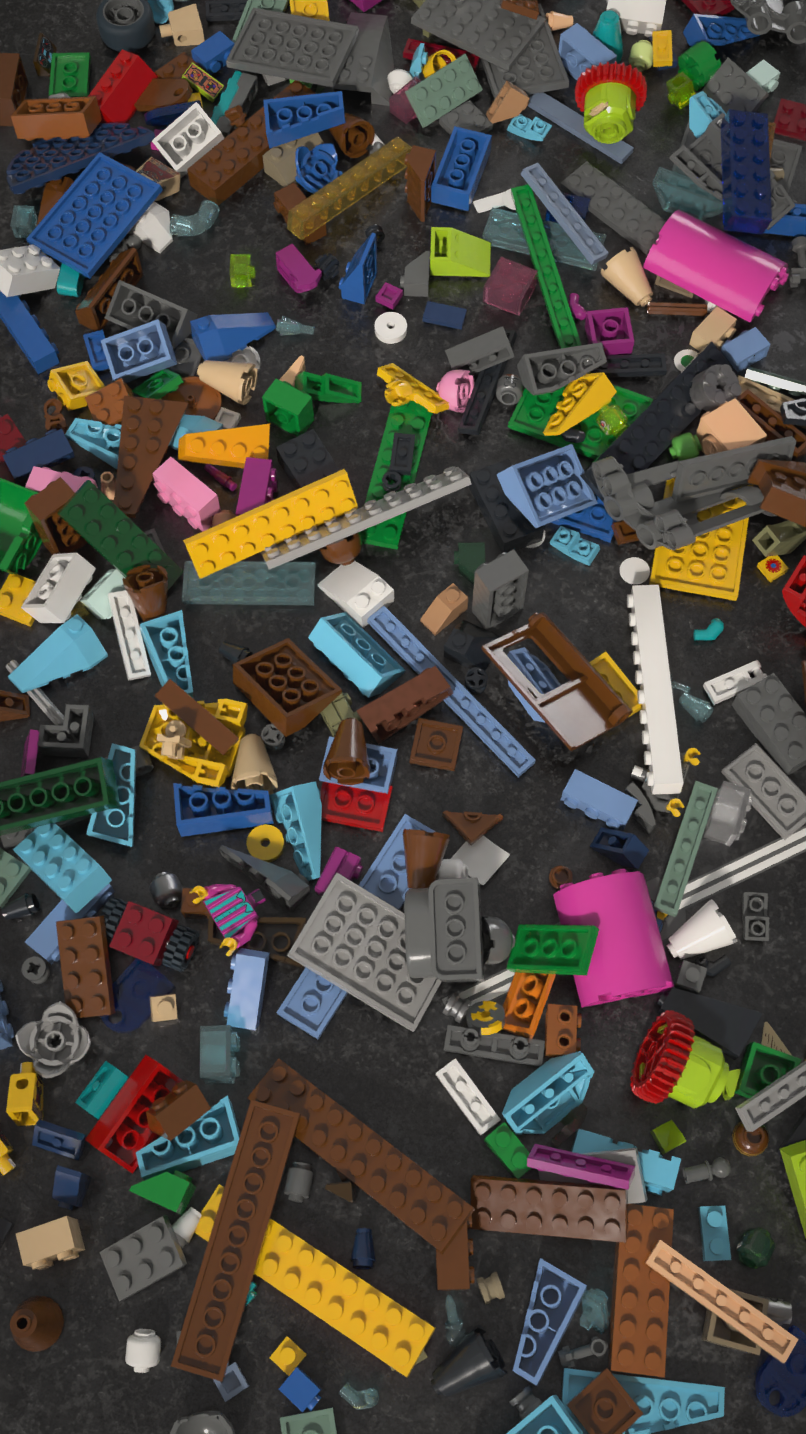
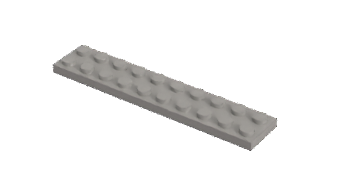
M452 466L446 468L442 474L427 476L423 479V482L408 484L404 487V490L397 493L395 491L389 492L378 501L370 500L359 509L352 508L350 511L344 512V515L340 517H332L330 520H325L322 525L317 527L314 525L310 529H305L304 533L297 536L294 534L290 538H285L284 542L274 543L270 547H265L261 554L270 570L472 484L470 478L459 467Z

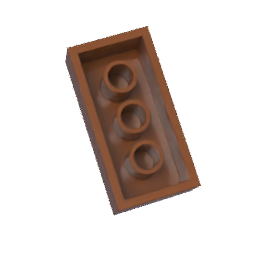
M96 96L27 99L11 115L17 139H25L27 141L36 138L49 140L54 137H61V139L77 136L79 138H87L102 120Z

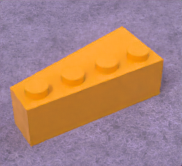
M270 424L185 434L179 438L178 460L244 468L246 457L268 459Z

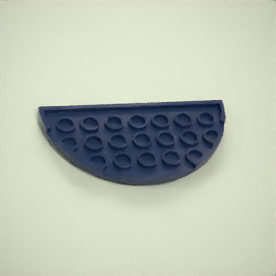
M99 123L87 138H79V136L68 139L54 137L44 140L42 138L32 143L33 148L30 150L20 151L9 163L6 170L9 188L14 195L23 194L30 188L41 187L48 181L59 180L66 174L79 172L80 169L87 167L99 152L113 159L117 154L128 153L138 146H146L155 138V134L150 129L142 126L137 127V129L130 128L128 123Z

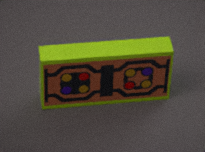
M193 62L182 75V79L187 80L192 88L200 92L211 102L215 101L224 88L223 84Z

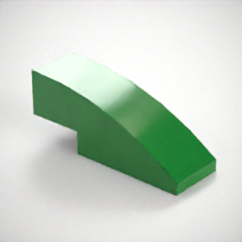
M305 371L295 376V388L307 392L312 397V400L336 403L361 402L362 382L327 373L320 376Z

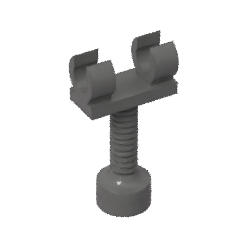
M804 236L792 240V249L798 255L799 268H791L790 287H798L800 279H806V237Z

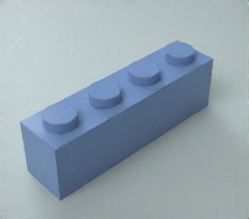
M108 884L77 914L61 900L25 943L52 965L54 961L60 960L56 921L97 916L98 910L109 902V899L114 896L115 890Z

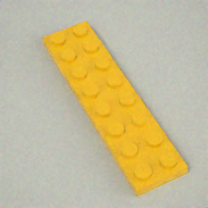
M343 469L183 541L195 570L201 579L264 551L265 547H270L274 543L284 542L285 538H290L294 534L297 536L304 533L305 529H310L314 525L316 527L322 525L325 520L342 516L344 512L350 511L352 508L357 509L358 505L348 474Z

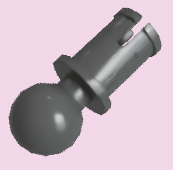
M724 1157L716 1158L711 1165L705 1160L703 1164L682 1168L686 1184L705 1179L712 1181V1175L725 1178L731 1172V1164Z

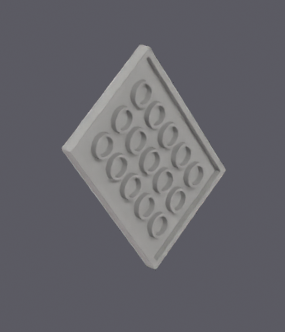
M336 873L287 954L291 959L412 1032L417 1028L442 982L436 977L411 978L409 976L406 962L405 914L339 873Z

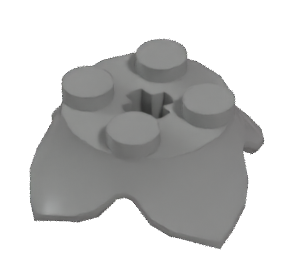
M62 1002L49 1006L44 1011L41 1020L25 1024L15 1035L19 1049L33 1059L35 1072L44 1078H52L65 1072L70 1065H73L85 1056L91 1045L89 1032L86 1028L79 1025L74 1011ZM57 1037H60L61 1044L54 1048L55 1046L51 1042L56 1041Z

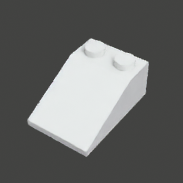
M356 561L346 566L341 564L318 584V587L362 628L369 624L367 619L381 607L385 606L387 608L394 602V589L379 575Z

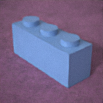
M576 769L570 777L561 797V800L568 807L578 808L584 811L588 817L592 819L598 818L606 822L608 827L622 831L638 802L637 799Z
M241 948L236 955L232 956L230 968L234 970L233 979H229L227 993H230L231 996L230 1003H226L224 1017H228L226 1026L256 1030L259 1026L270 953Z

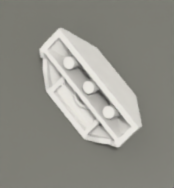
M153 202L128 234L137 235L144 244L161 253L173 241L169 210Z

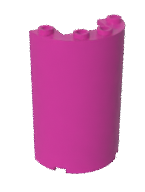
M681 210L675 211L666 221L659 232V238L652 245L643 266L644 269L748 322H751L755 316H760L765 306L762 302L770 289L775 291L779 285L783 286L789 276L786 273L788 270L786 262Z

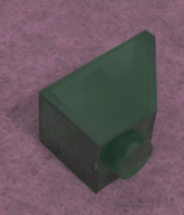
M485 542L458 543V551H454V564H458V572L474 585L475 571L481 564L485 563Z

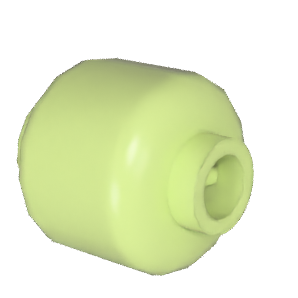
M647 40L636 42L630 51L629 64L633 68L636 67L638 72L651 68L653 64V45Z

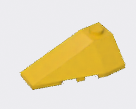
M604 372L585 374L567 385L562 393L564 396L563 401L558 402L556 405L557 413L550 417L543 432L545 436L562 434L611 402V398L617 391Z

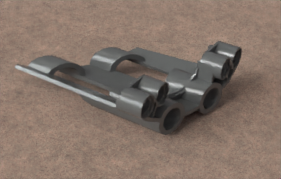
M730 0L731 4L745 16L748 30L751 33L762 35L769 30L786 33L787 38L795 44L806 42V0L793 1L785 7L783 0Z

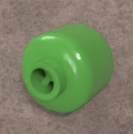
M690 432L674 437L671 440L672 447H669L672 459L677 458L678 461L696 458L699 456V451L702 450L697 435H692Z

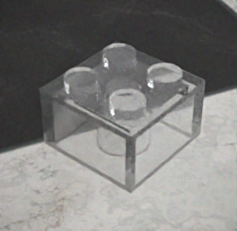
M723 781L716 793L703 838L731 846L734 840L739 839L747 823V820L744 818L746 813L749 812L753 798L749 797L751 789Z

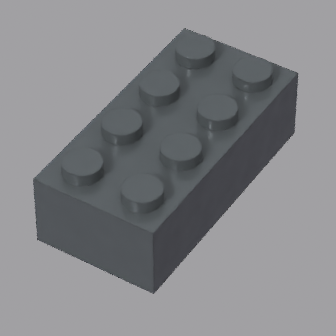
M514 549L508 553H501L490 563L481 564L475 571L472 612L486 630L523 611L529 570Z
M772 673L737 694L732 703L733 708L782 771L789 776L806 765V714L777 676Z

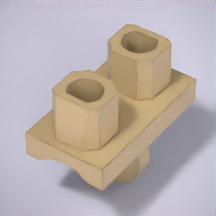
M173 720L166 726L165 732L167 736L157 734L156 741L162 743L161 755L172 759L184 760L185 748H191L192 741L184 738L186 734L185 724L181 721Z

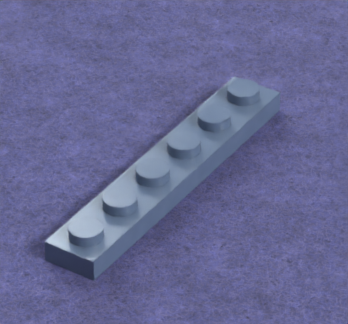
M535 163L524 168L521 176L589 263L593 265L605 259L609 254L540 164Z

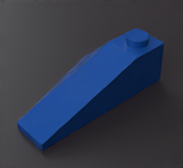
M268 312L208 315L190 321L192 339L204 361H226L238 349H245L252 340H259L276 329V325Z

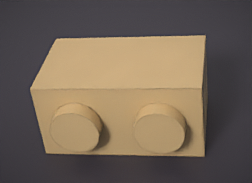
M717 306L693 331L689 345L701 351L707 344L713 342L720 350L724 341L731 339L734 335L737 319Z

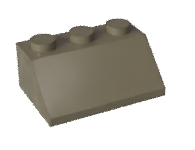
M318 132L273 147L262 155L265 173L283 187L294 182L299 188L301 185L295 180L297 175L295 163L296 149L305 146L311 151L317 145L324 144Z

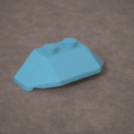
M704 91L691 96L689 99V128L697 139L705 133L710 122L722 112L728 117L722 107L713 99L707 97Z
M581 1051L551 1058L511 1090L502 1115L515 1134H544L583 1103L594 1070Z

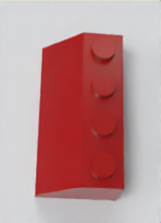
M122 49L88 95V97L96 96L102 117L99 123H128L137 110L134 104L152 79H158V76L138 55Z
M145 1055L85 1140L133 1174L139 1166L136 1152L159 1137L158 1134L151 1132L146 1111L152 1107V1103L155 1100L172 1092V1088L183 1080L156 1060Z

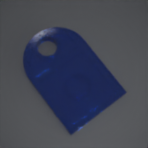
M192 101L151 110L144 114L146 125L161 126L171 124L194 103L197 102L202 108L201 101Z
M136 958L112 984L115 1011L122 1013L121 1021L114 1024L109 1020L110 1015L100 1017L104 1024L115 1032H132L138 1029L151 1016L150 996L170 994L176 987L150 963Z
M792 1325L788 1332L795 1336L798 1341L786 1362L782 1363L770 1354L759 1369L755 1380L756 1394L760 1403L768 1411L782 1417L796 1415L806 1406V1334L795 1325ZM778 1390L780 1401L776 1405H771L769 1396L772 1391Z

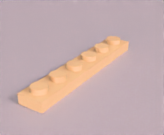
M658 1240L645 1264L780 1362H786L798 1341L795 1336L662 1240Z

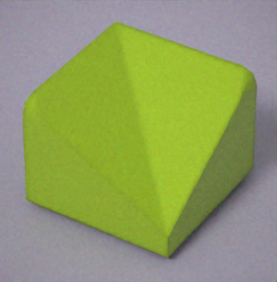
M672 1120L650 1131L662 1155L687 1141Z

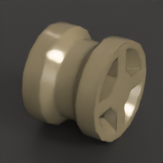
M497 1272L491 1273L488 1278H477L485 1305L489 1304L494 1298H505Z

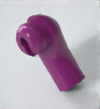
M572 293L568 301L572 316L576 319L584 320L587 310L578 304L579 295Z

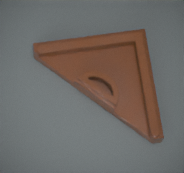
M447 810L442 813V816L471 846L503 820L501 814L448 812Z

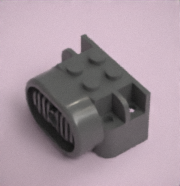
M478 878L439 879L431 883L429 888L408 889L405 893L404 914L406 962L409 976L411 978L436 977L442 982H484L481 895Z

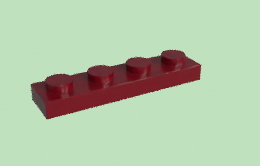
M410 38L407 40L403 51V58L412 60L420 43H424L425 52H428V57L440 50L451 52L456 59L466 54L474 73H476L480 57L468 51ZM439 55L444 59L446 65L451 62L447 55Z

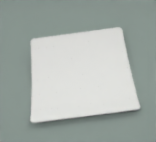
M483 835L472 846L466 841L451 859L461 860L468 867V875L471 878H478L479 883L484 885L510 854Z

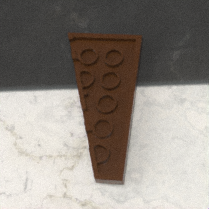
M124 396L114 504L127 517H136L149 486L154 480L152 473L160 467L172 442V438L181 423V419L188 409L189 403Z

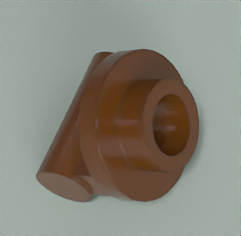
M240 105L225 111V116L229 118L231 126L239 127L246 121L245 117L247 114L246 112L243 113Z

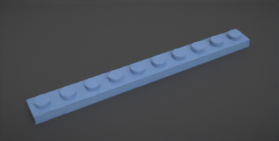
M385 606L381 607L367 619L371 627L418 675L427 668L434 666L438 668L453 691V694L443 701L518 778L535 764L536 760Z

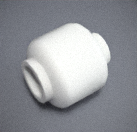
M443 859L436 880L468 878V867L461 860Z
M151 1329L135 1330L134 1334L130 1335L127 1339L126 1363L134 1367L135 1372H149L150 1367L156 1366L160 1361L161 1338L155 1335V1331Z

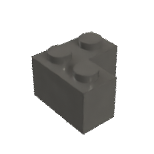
M66 704L63 726L40 725L38 748L43 756L89 758L94 714L90 706Z

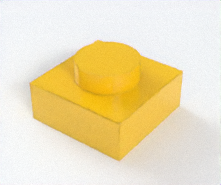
M286 1336L269 1358L290 1376L307 1354L292 1339Z

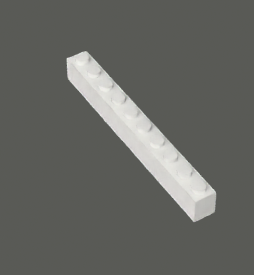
M659 585L632 586L631 594L627 595V607L631 608L632 613H629V625L633 626L634 632H631V644L636 647V651L633 652L634 665H638V670L635 672L636 684H640V690L637 693L638 704H642L640 724H644L645 730L642 731V743L647 745V751L644 752L645 765H649V772L646 775L647 786H651L652 794H680L683 786V776Z

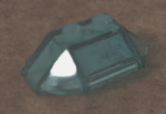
M659 167L652 185L662 209L666 212L673 214L675 211L681 210L704 222L726 211L729 207L715 196L697 186L688 176Z

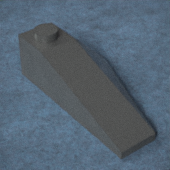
M601 342L524 354L517 367L522 385L534 396L555 392L604 365L607 360Z
M223 845L219 848L224 858L291 913L310 893L309 881L300 873L295 875L290 870Z

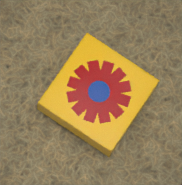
M778 555L768 556L757 564V568L769 582L785 574L789 569Z

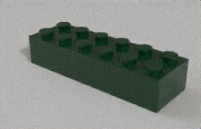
M99 757L0 782V836L120 807L113 761Z

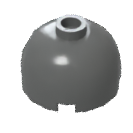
M482 917L484 965L499 964L506 960L511 953L512 948L515 946V936L503 920L497 917Z

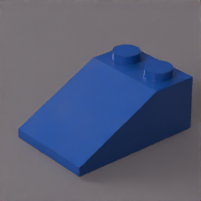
M371 233L354 254L352 261L347 263L346 275L341 278L339 283L342 299L364 305L377 276L375 233Z

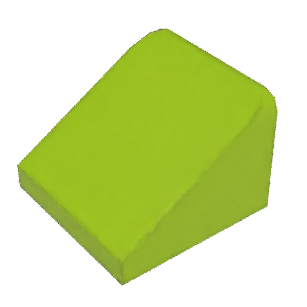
M741 1069L729 1071L726 1085L722 1091L725 1101L734 1097Z

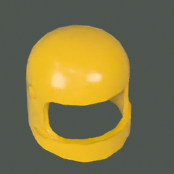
M440 50L429 56L427 65H423L422 69L424 77L427 78L446 66V62L439 55H447L451 62L456 59L455 56L447 50Z

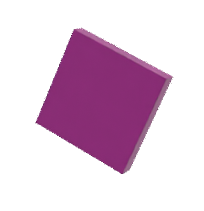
M30 729L25 741L20 777L35 774L39 741L38 730Z

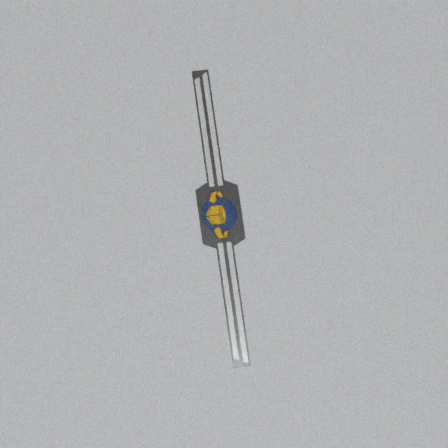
M806 826L798 829L786 840L782 837L688 881L676 917L654 910L661 939L664 940L672 936L686 922L685 909L806 852ZM659 877L646 882L652 906H654L662 882ZM504 969L485 978L484 982L474 983L456 993L459 994L461 999L470 1000L472 1002L470 1006L481 1001H495L508 994L515 972ZM453 994L442 999L445 1007ZM449 1015L451 1020L454 1021L455 1017Z

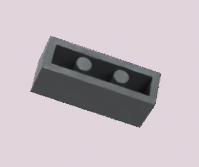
M503 326L445 350L452 370H469V375L515 357Z

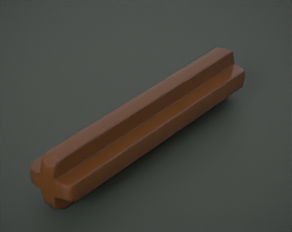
M648 302L647 313L706 316L707 304Z

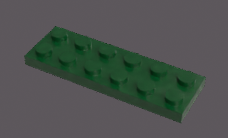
M86 480L57 513L124 577H127V572L135 567L150 564L151 568H157V565L166 569L168 591L184 572L90 480Z

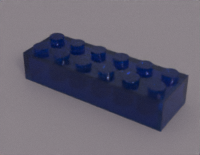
M729 109L721 123L724 230L763 234L772 221L768 114Z

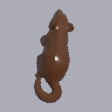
M49 399L43 408L46 430L48 432L53 429H57V431L62 429L65 434L68 427L64 416L61 414L63 405L58 399ZM55 406L56 409L49 415L48 408Z

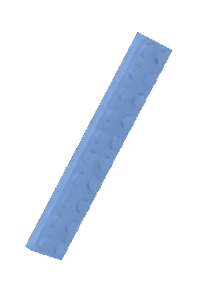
M404 814L358 885L398 910H401L404 905L405 893L409 889L407 885L403 830L414 829L431 833L435 832ZM305 967L278 1009L277 1014L314 1038L319 1039L348 993Z

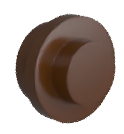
M555 866L550 871L549 881L553 887L560 889L559 886L572 883V872L566 866Z

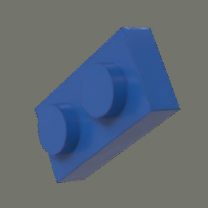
M103 330L84 334L83 337L93 370L98 372L109 369L100 341L105 339Z

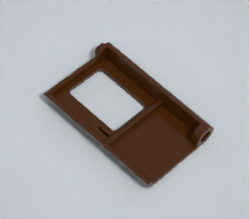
M538 612L534 613L528 619L529 624L513 630L483 645L481 648L570 751L579 748L621 724L633 712L545 612L540 614ZM530 638L563 673L568 682L546 694H541L503 650Z

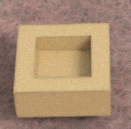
M176 994L150 996L152 1022L178 1019Z

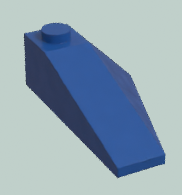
M693 14L683 31L689 46H693L701 41H705L711 46H722L759 36L748 30L745 18Z

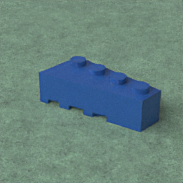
M173 783L176 825L181 837L274 824L272 804L268 791L240 788L238 790H228L226 787H216V789L203 788L202 785L190 787Z

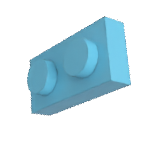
M725 1206L698 1207L703 1260H731Z

